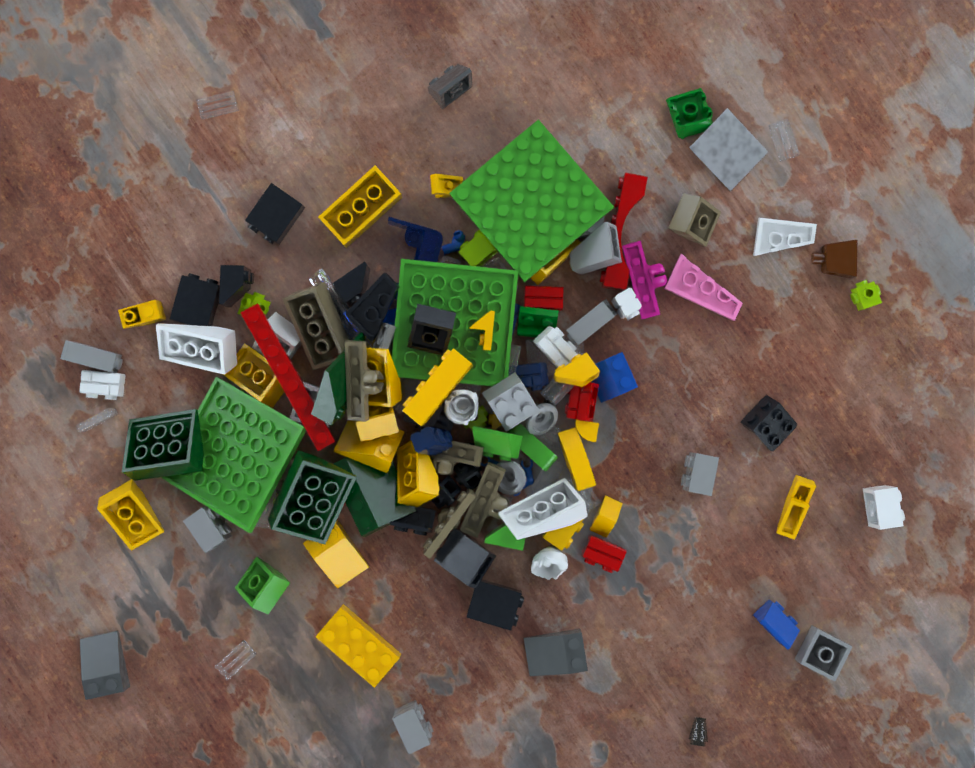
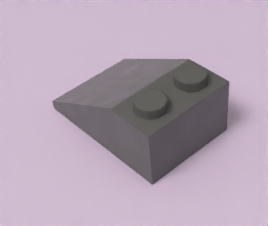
M460 64L452 65L444 71L445 74L440 78L436 77L429 83L428 91L442 110L472 87V71L470 68Z
M580 628L524 637L530 676L562 675L588 671Z
M119 631L80 639L81 679L85 700L127 690L130 687Z

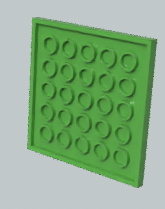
M539 119L449 193L511 268L518 271V276L524 283L614 208L611 202Z
M401 259L400 287L398 289L395 318L396 330L394 332L392 360L398 376L401 378L428 380L430 370L435 365L439 366L443 362L441 359L442 355L407 347L417 304L456 313L448 349L452 351L454 348L473 364L472 368L459 383L494 386L507 378L518 271ZM495 311L491 350H482V345H479L480 333L484 334V330L470 329L469 327L487 312Z
M215 377L198 409L204 450L202 471L162 477V479L246 532L252 533L300 444L306 429L303 425L265 403L258 401L246 392L219 377Z

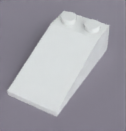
M156 324L159 359L224 375L237 366L235 330L214 326Z
M566 478L498 512L500 518L517 540L571 526L588 517L585 501Z

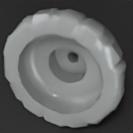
M536 404L539 412L526 419L525 426L530 434L535 436L543 435L553 428L558 419V411L552 404Z
M514 461L498 463L497 466L506 469L498 491L506 495H514L521 492L526 485L524 469Z

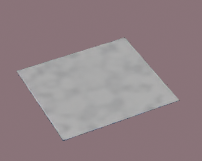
M728 108L689 147L730 191L768 153Z

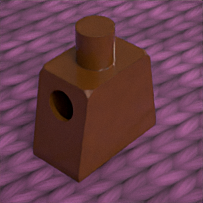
M858 240L826 244L822 246V253H812L811 263L821 264V272L823 274L844 278L857 277Z

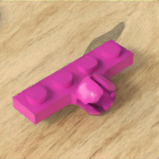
M641 240L623 245L622 248L630 270L629 274L634 293L642 305L641 309H639L641 319L661 315L655 289L667 284V276L655 277V275L665 272L663 265L660 263L655 265L647 264Z

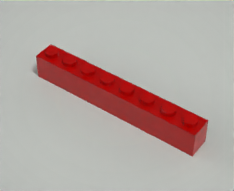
M257 303L242 311L240 314L317 451L336 442L326 422L311 415L315 402L261 306Z

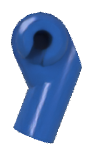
M461 230L454 232L451 243L442 246L444 255L460 250V246L465 242V235Z

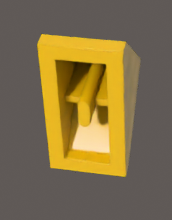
M605 495L589 530L607 538L617 522L623 503Z

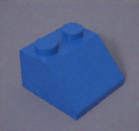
M623 352L595 364L600 373L599 377L591 382L599 384L597 396L601 403L638 387Z
M768 600L753 616L779 644L789 650L800 632L796 627L798 623L791 615L787 617L782 612L785 609L777 601L774 603Z

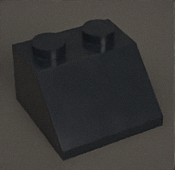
M364 261L332 283L349 306L354 305L366 292L370 268Z
M220 265L219 304L225 307H232L251 289V284L254 283V274L251 273L249 268L244 265Z
M417 304L407 347L443 356L448 349L456 313Z

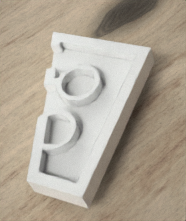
M758 218L753 256L813 244L817 224Z

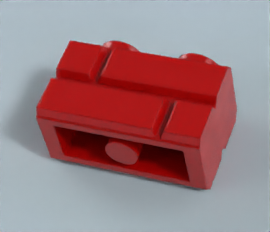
M525 286L524 307L562 311L564 287Z
M590 382L584 387L568 386V395L570 397L569 403L565 405L566 418L593 422L599 384Z
M590 534L581 556L585 558L584 562L593 566L598 563L603 566V570L613 573V570L619 571L627 550Z

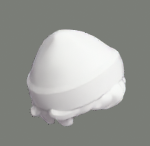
M469 390L452 391L444 404L446 417L455 424L468 425L469 421H474L478 414L479 403L477 394Z
M553 546L546 547L533 557L531 572L547 580L551 578L556 580L568 568L567 556Z

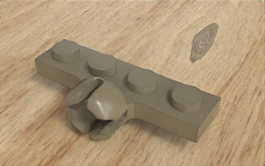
M348 340L345 341L348 420L365 422L369 420L368 395L378 394L382 391L384 383L376 381L377 379H384L380 371L368 368L366 341Z
M451 441L453 444L452 448L442 451V453L436 456L429 455L436 473L451 475L456 462L480 467L484 447Z
M488 462L475 492L476 497L470 504L460 531L478 538L487 516L501 519L498 512L506 509L509 504V499L498 493V488L506 469Z
M468 488L466 492L462 491L457 498L458 503L455 507H445L438 514V525L434 530L436 533L432 538L429 537L423 545L426 557L430 559L450 531L459 526L461 516L476 497L473 490Z

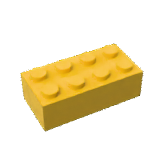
M375 165L319 215L318 218L347 249L403 197L399 190Z
M454 348L452 351L448 349L441 357L443 362L439 366L435 365L428 373L430 375L429 379L426 382L422 381L415 389L417 391L414 397L409 396L403 403L405 408L402 411L420 426H424L473 366L469 360Z
M344 604L316 635L319 641L374 688L401 656L397 649Z

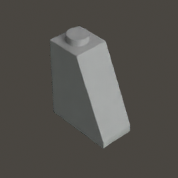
M608 221L604 222L570 252L569 264L572 271L582 275L621 263L617 226Z
M605 299L566 330L568 332L567 337L573 344L577 343L579 345L618 313Z
M68 340L65 341L60 358L111 373H117L123 363L121 354Z

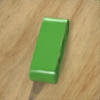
M522 424L516 425L507 432L523 436L520 449L545 472L559 458L533 434H530Z

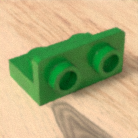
M520 306L517 335L537 337L548 326L555 329L559 311Z

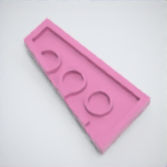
M680 254L664 288L732 321H735L743 304L682 254Z

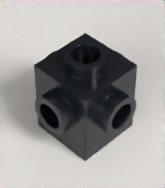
M460 462L454 466L453 470L456 473L454 478L460 486L464 484L467 489L470 488L471 490L478 487L482 478L480 471H482L481 467Z
M448 475L442 481L438 479L439 495L431 499V501L438 509L444 505L448 507L456 500L455 496L462 489Z

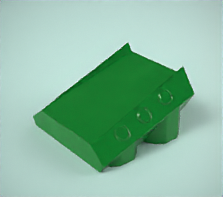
M702 88L666 99L679 138L684 139L685 137L705 132L712 125L713 112L707 105L706 95Z

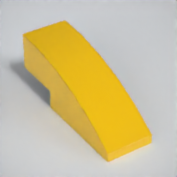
M576 427L558 432V438L574 488L577 491L596 486L589 460Z
M795 475L776 531L777 534L795 540L810 507L809 501L816 488L813 480Z

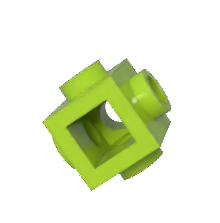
M865 280L856 283V288L851 289V300L856 304L858 311L882 303L880 288L877 284L875 285L874 281L868 283Z
M254 292L253 295L245 293L237 314L241 315L242 311L258 303L265 315H267L271 302L264 300L265 296Z
M483 405L478 406V419L476 421H469L468 425H464L466 429L470 427L473 430V426L482 428L486 426L485 421L488 420L486 416L489 414Z

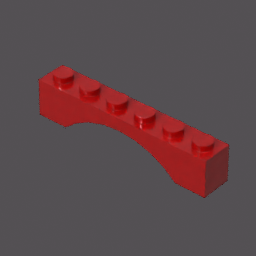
M625 172L623 178H619L618 189L621 190L620 195L615 198L614 207L617 208L616 215H612L611 224L617 226L622 262L605 268V271H601L600 282H603V288L625 291L627 289L630 270L625 263L622 253V229L630 210L645 195L648 179L646 176Z

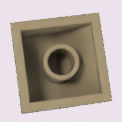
M683 193L669 229L683 238L706 247L721 211L700 196Z

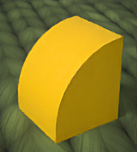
M575 420L578 434L587 441L596 442L599 423Z

